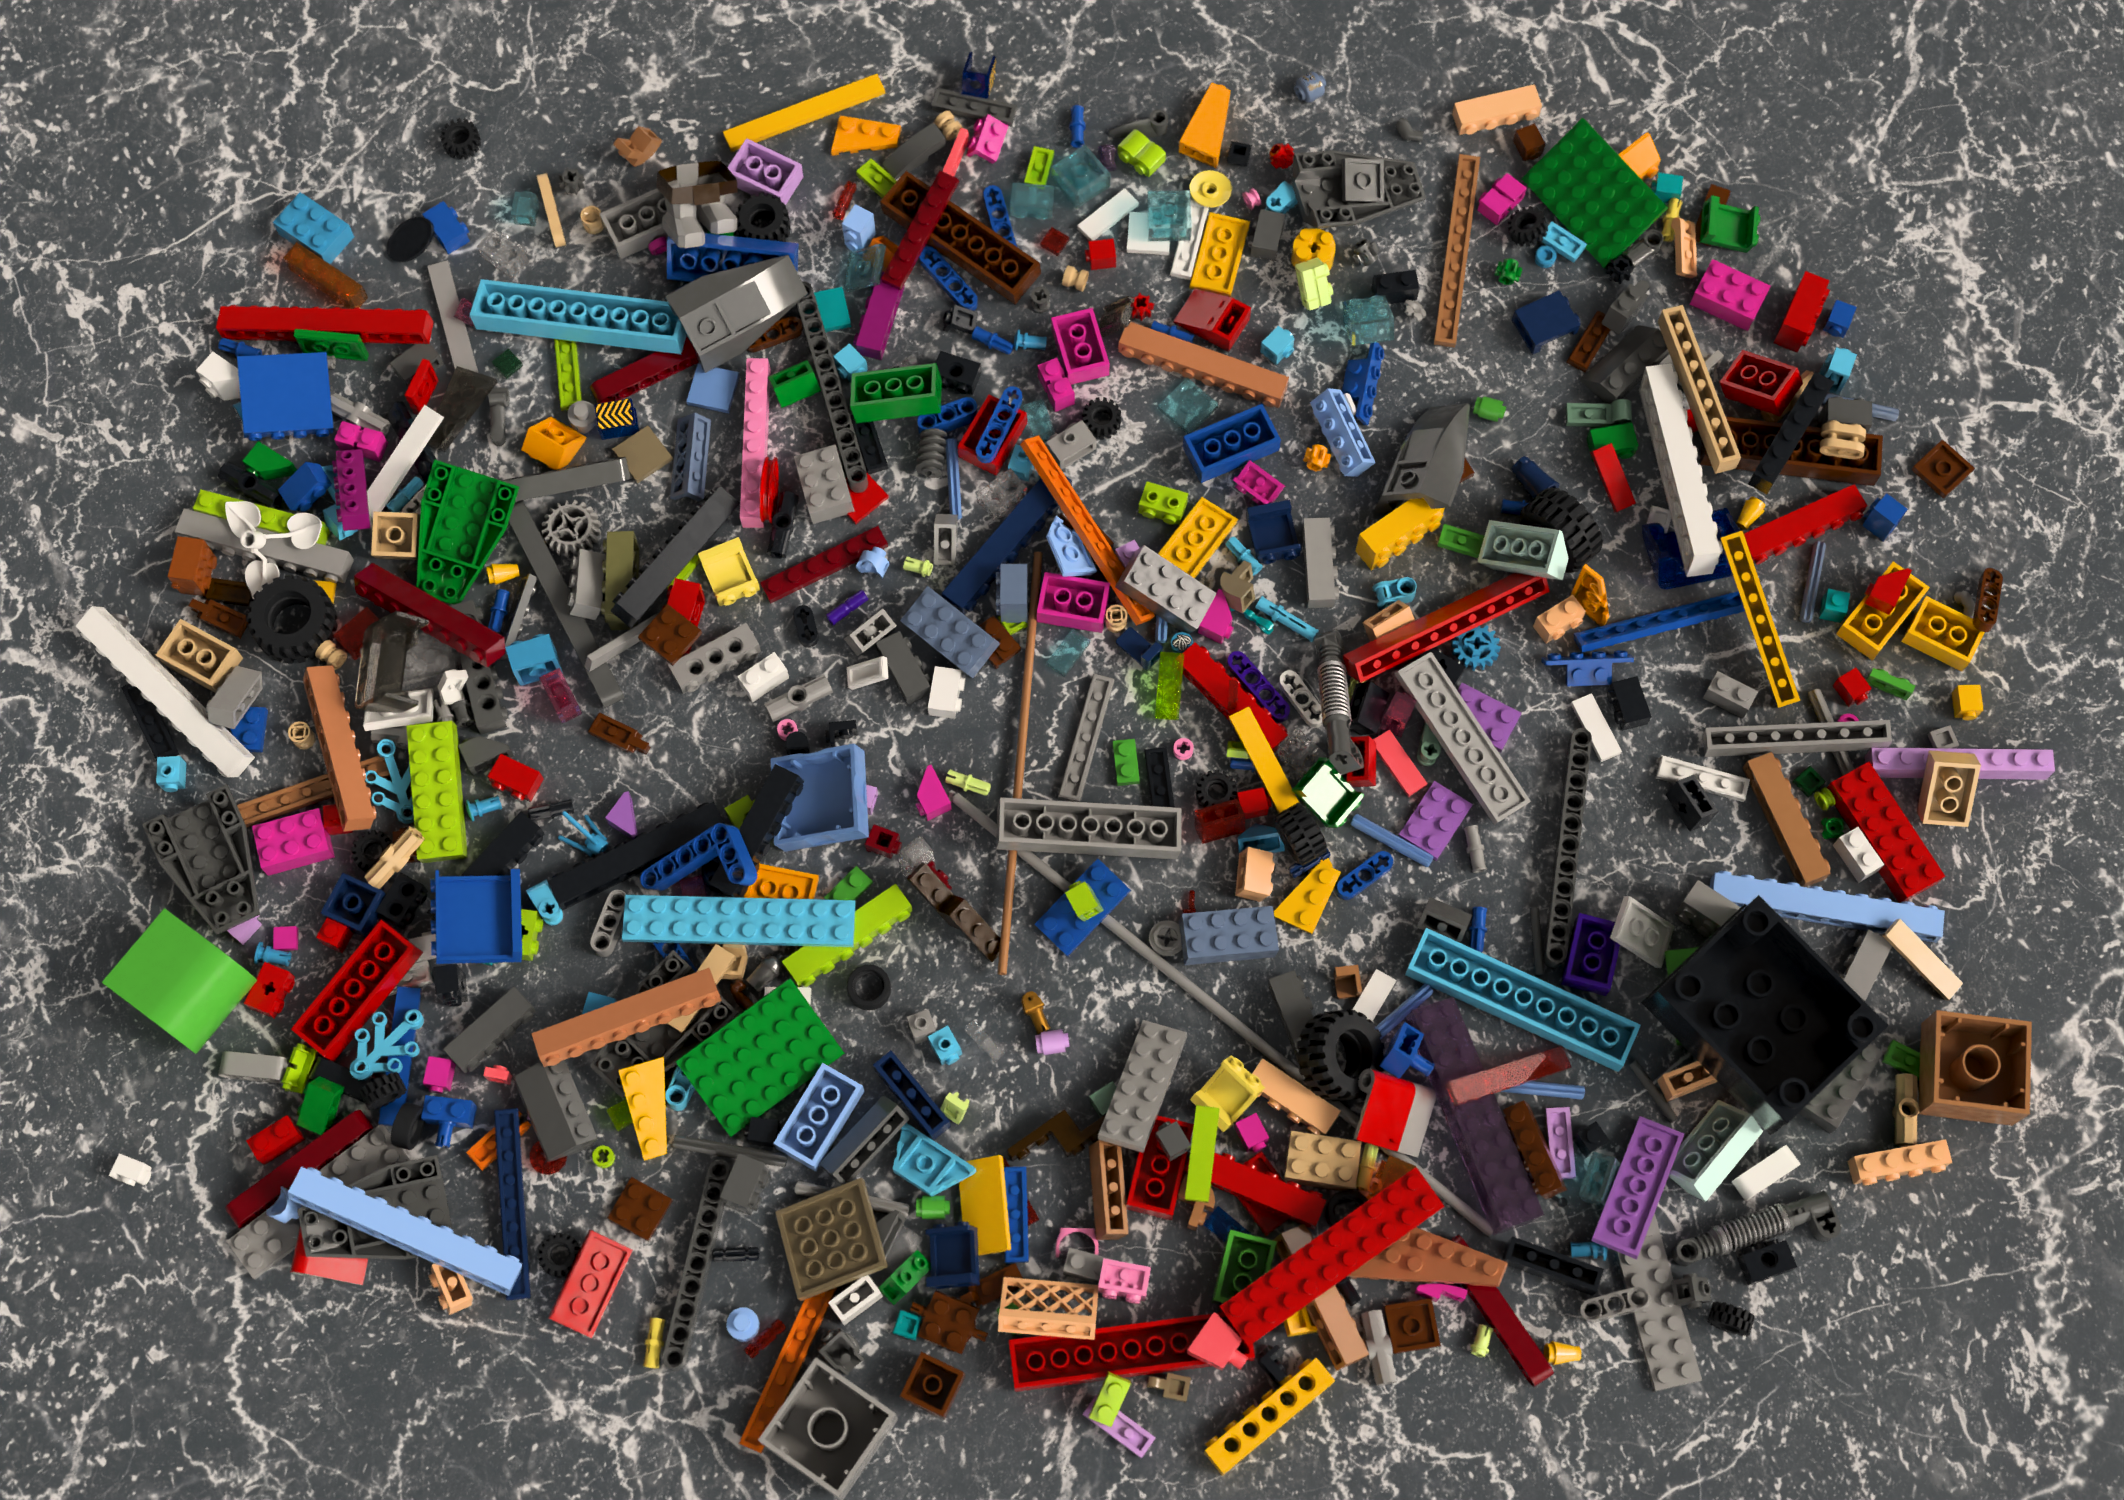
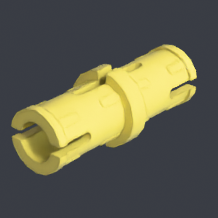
M1677 198L1669 199L1666 215L1663 216L1662 221L1664 224L1661 232L1663 241L1671 242L1674 240L1675 232L1671 227V222L1675 217H1679L1682 201H1679Z
M650 1318L648 1338L645 1339L646 1354L643 1367L659 1368L661 1347H664L662 1339L665 1319Z

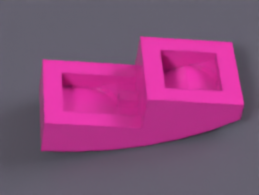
M1423 1284L1417 1286L1414 1294L1427 1299L1432 1298L1434 1302H1437L1442 1294L1462 1303L1466 1298L1468 1290L1446 1284Z

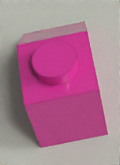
M1218 589L1214 600L1198 627L1199 634L1220 644L1223 643L1225 638L1229 639L1234 630V627H1232L1233 618L1221 589Z
M932 765L926 768L917 793L918 803L915 804L920 816L925 815L927 821L952 810L951 802Z

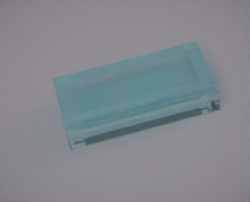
M1044 399L1024 404L1023 409L1027 412V421L1032 436L1039 435L1042 441L1046 443L1048 438L1055 434Z
M1072 629L1047 661V665L1065 677L1090 645L1091 641Z

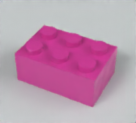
M1712 259L1693 295L1690 305L1743 330L1749 331L1771 286Z
M1093 308L1052 317V334L1065 377L1068 378L1070 384L1109 376L1110 364Z
M1045 572L1037 608V622L1102 633L1110 595V583L1073 576L1063 577L1061 574Z
M320 808L252 826L260 866L268 876L335 858L330 834L324 828L323 812Z

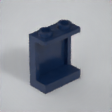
M1560 290L1515 310L1512 317L1513 324L1532 355L1540 352L1542 345L1570 332L1573 335L1577 334L1581 325L1579 316L1573 313L1569 300L1566 296L1562 295Z
M1290 500L1247 508L1246 520L1255 557L1259 563L1272 564L1276 560H1293L1300 556L1301 545L1298 544L1291 516L1292 507Z
M956 1222L955 1226L947 1227L946 1224L932 1225L933 1229H925V1235L930 1237L931 1277H926V1287L938 1290L980 1285L977 1228L969 1225V1222Z

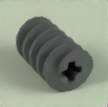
M926 429L920 433V448L918 449L916 471L919 474L930 478L942 477L940 470L943 469V464L941 462L945 458L941 454H944L946 451L942 446H945L947 443L943 439L947 437L944 431Z

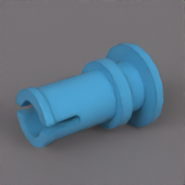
M1019 329L1016 331L1014 337L1015 351L1018 350V347H1023V350L1032 348L1045 351L1047 337L1028 335V333L1020 334Z
M498 795L481 801L476 799L474 803L466 800L467 813L472 822L475 821L474 816L479 815V817H482L485 813L502 809Z
M259 942L254 953V964L263 961V964L264 962H270L288 967L290 964L288 961H291L292 953L272 949L271 946L263 947V942Z
M1593 1241L1571 1242L1572 1258L1593 1256V1259H1597V1256H1602L1603 1261H1606L1607 1247Z

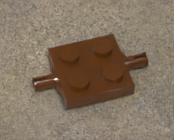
M938 1290L934 1292L932 1300L927 1307L915 1302L911 1305L910 1311L923 1316L922 1325L918 1336L959 1354L963 1353L971 1337L983 1342L987 1339L988 1332L975 1328L980 1308Z

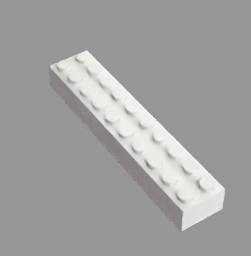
M1672 364L1647 366L1640 384L1639 393L1686 577L1713 574L1715 566L1718 565L1719 556L1723 552L1721 541L1717 539V524L1712 520V505L1707 501V486L1702 482V467L1697 463V448L1692 444V429L1687 425V410L1682 406L1683 394L1677 387L1678 375L1676 371H1673Z

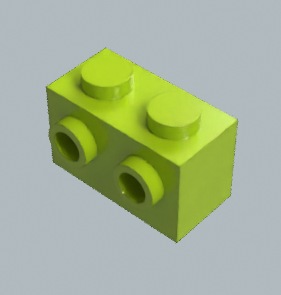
M1147 481L1139 503V513L1146 518H1158L1170 525H1180L1188 503L1189 493Z

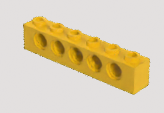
M1309 1358L1298 1367L1300 1372L1294 1377L1291 1374L1286 1376L1280 1382L1282 1387L1276 1392L1272 1389L1261 1397L1263 1402L1258 1407H1255L1254 1404L1242 1413L1245 1417L1240 1422L1232 1421L1224 1428L1226 1433L1222 1437L1214 1436L1205 1444L1207 1449L1204 1451V1454L1222 1476L1335 1382L1334 1378L1317 1358L1312 1362ZM1299 1379H1309L1311 1388L1309 1390L1301 1389L1298 1384ZM1283 1393L1290 1394L1293 1398V1403L1288 1406L1282 1404L1280 1395ZM1269 1408L1274 1412L1275 1417L1272 1421H1266L1262 1418L1261 1412L1263 1409ZM1245 1424H1252L1256 1428L1254 1436L1249 1437L1244 1434L1243 1426ZM1228 1439L1234 1440L1238 1446L1237 1450L1228 1452L1224 1447V1442Z

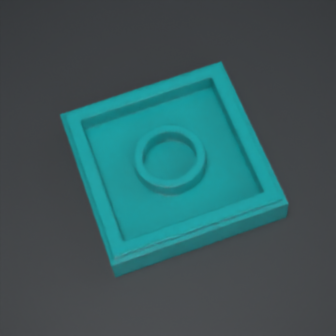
M843 287L814 292L825 332L851 327ZM809 309L805 311V314H811L814 311ZM812 328L810 332H817L819 329Z

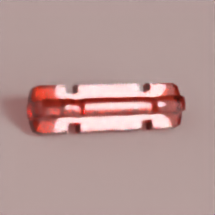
M851 181L845 183L844 190H842L836 203L837 207L833 210V217L835 219H844L845 211H847L853 198L852 194L857 189L856 183Z
M776 1319L770 1328L767 1327L754 1339L755 1342L749 1343L744 1348L745 1353L750 1358L756 1357L760 1349L766 1348L777 1338V1334L780 1335L786 1329L784 1323L780 1319Z

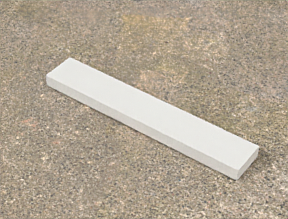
M426 405L423 406L367 491L370 526L373 525V511L382 512L444 419L443 416Z

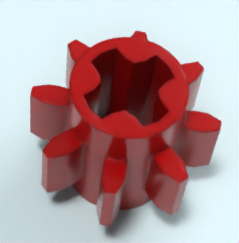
M1282 143L1275 144L1269 152L1270 163L1276 169L1279 167L1282 169L1290 167L1293 164L1294 149L1288 143L1285 145Z
M1139 293L1135 298L1130 297L1131 304L1127 305V311L1132 312V319L1137 318L1143 321L1144 318L1151 317L1150 310L1154 309V303H1149V295L1144 296Z

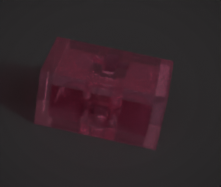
M1396 691L1385 713L1381 729L1385 731L1390 730L1394 735L1401 738L1413 715L1417 700L1411 698L1409 693Z

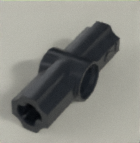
M229 461L219 469L218 478L240 490L248 498L255 499L273 509L282 502V496L278 489L258 479L254 473L246 472ZM254 483L252 487L247 488L249 484Z
M790 491L780 492L776 513L772 518L773 526L767 555L773 558H786L790 536L794 531L793 523L799 496ZM782 522L788 523L785 527H778Z

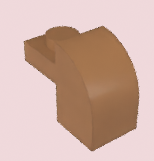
M638 126L629 140L617 138L613 145L619 150L618 153L623 158L627 159L633 166H639L654 155L663 141L649 128Z
M1185 1173L1177 1200L1194 1205L1187 1228L1196 1231L1198 1225L1203 1227L1207 1215L1206 1212H1203V1209L1213 1212L1215 1196L1210 1187L1209 1203L1185 1200L1188 1174Z

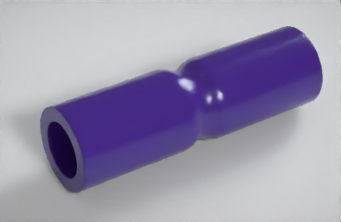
M860 589L825 616L832 625H835L869 599L864 591Z

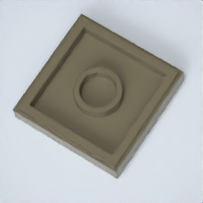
M648 425L612 448L618 458L626 457L629 473L637 484L673 460L671 454Z

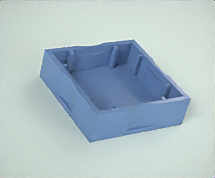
M853 743L826 748L815 753H798L771 758V771L774 765L777 764L799 775L804 780L801 794L795 797L791 812L788 816L784 817L780 832L777 836H774L775 846L786 852L869 837L864 750Z

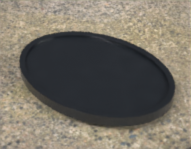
M413 217L401 223L388 240V256L397 262H407L417 258L428 248L433 239V223L424 217Z

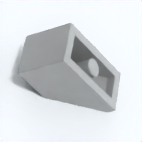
M936 514L935 565H956L958 515Z

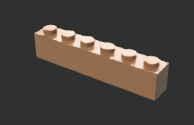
M1770 752L1748 760L1743 766L1746 777L1750 779L1749 783L1797 883L1801 887H1807L1825 880L1831 874L1829 862L1827 859H1823L1820 852V844L1816 838H1813L1810 832V823L1807 818L1803 817L1800 811V802L1797 798H1794L1791 792V784L1786 777L1784 778L1781 772L1782 767L1779 759L1775 758L1773 753Z
M1304 1223L1281 1233L1273 1241L1277 1242L1276 1249L1282 1261H1284L1311 1242L1313 1236L1307 1230ZM1334 1285L1306 1305V1308L1336 1371L1362 1360L1369 1353L1366 1342L1361 1338L1356 1328L1355 1320L1350 1316L1345 1306L1344 1298L1339 1294Z

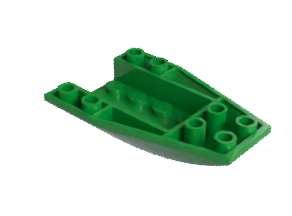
M434 459L421 501L416 587L440 601L453 605L462 603L505 533L520 487Z

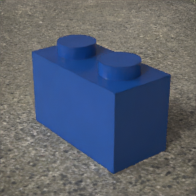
M444 201L422 214L424 218L429 219L433 223L434 236L448 255L470 242L467 233H469L467 226L463 221L459 223L456 219L458 215L452 206L448 208Z
M305 462L278 491L290 510L305 512L312 507V504L319 497L326 493V490L332 483L320 464Z
M1886 493L1882 499L1877 497L1871 504L1870 509L1864 515L1867 519L1862 526L1881 541H1884L1897 527L1908 509Z

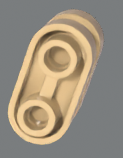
M1836 420L1827 421V423L1822 425L1821 436L1825 438L1820 441L1819 451L1822 454L1847 459H1860L1864 456L1865 446L1862 442L1865 441L1866 430L1861 425L1843 424Z

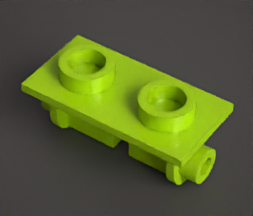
M300 1043L293 1047L289 1063L294 1064L293 1068L287 1067L281 1081L283 1084L282 1088L285 1091L303 1093L317 1054L314 1048H307L306 1045Z

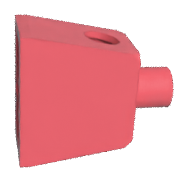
M1215 1312L1187 1350V1354L1219 1370H1223L1228 1362L1241 1370L1248 1360V1357L1237 1350L1242 1343V1339Z

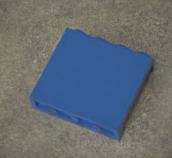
M327 352L237 356L244 438H249L250 441L262 440V437H271V439L279 440L284 439L285 436L294 435V438H305L307 435L316 434L317 437H327L329 433H333Z
M511 869L510 875L440 877L439 870H435V879H431V893H435V899H431V913H436V920H431V934H436V941H431V956L436 955V964L522 962L520 869Z

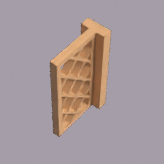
M1004 1277L999 1309L998 1332L1094 1340L1099 1285ZM1008 1286H1017L1021 1290L1013 1295L1007 1288ZM1041 1288L1045 1292L1037 1297L1032 1290ZM1064 1290L1069 1294L1061 1299L1056 1292ZM1087 1292L1093 1293V1296L1085 1301L1080 1294ZM1027 1295L1032 1301L1024 1305L1019 1298ZM1049 1296L1056 1301L1050 1307L1043 1302ZM1073 1298L1080 1304L1074 1309L1067 1304ZM1014 1303L1019 1309H1005V1307ZM1038 1305L1043 1311H1030L1029 1309ZM1062 1307L1067 1313H1054L1053 1311ZM1086 1309L1092 1316L1078 1315L1077 1313Z

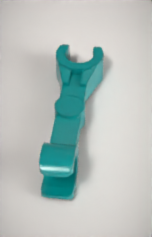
M1246 609L1242 613L1248 620L1254 621L1265 634L1269 635L1273 631L1274 624L1270 620L1258 617L1250 609Z

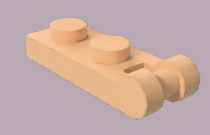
M1675 217L1671 222V227L1675 232L1676 275L1691 279L1697 277L1695 223Z

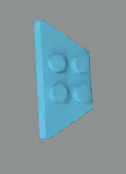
M906 1123L901 1128L902 1131L900 1141L897 1144V1156L894 1159L893 1171L927 1195L932 1197L976 1173L975 1167Z

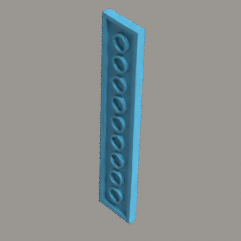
M625 895L622 940L623 942L854 947L855 900Z

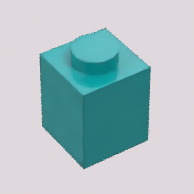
M1658 172L1656 180L1651 181L1650 188L1664 203H1668L1671 198L1680 199L1683 176Z
M1828 589L1821 600L1819 619L1841 623L1848 611L1850 593Z

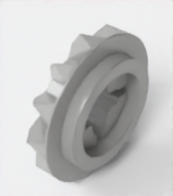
M1165 920L1158 922L1152 927L1149 934V942L1156 953L1164 957L1174 956L1182 950L1181 933L1178 923ZM1169 930L1170 938L1174 939V941H1170L1167 947H1165L1164 940L1161 937H1165Z

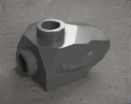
M841 1328L827 1331L820 1339L822 1342L818 1347V1351L822 1354L824 1361L830 1367L841 1370L845 1375H848L856 1365L865 1360L860 1353L858 1342Z

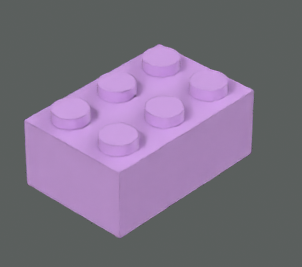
M747 138L728 166V169L737 179L738 189L751 195L755 194V197L759 196V193H764V196L772 194L773 198L778 197L781 203L784 202L785 205L803 178L802 165Z

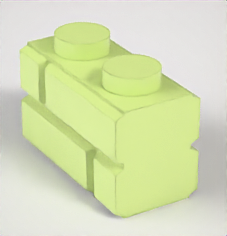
M1319 258L1296 264L1295 271L1302 305L1307 310L1319 308V306L1331 304L1330 295H1333V289L1330 282L1327 281V276L1330 275L1327 264L1323 263Z

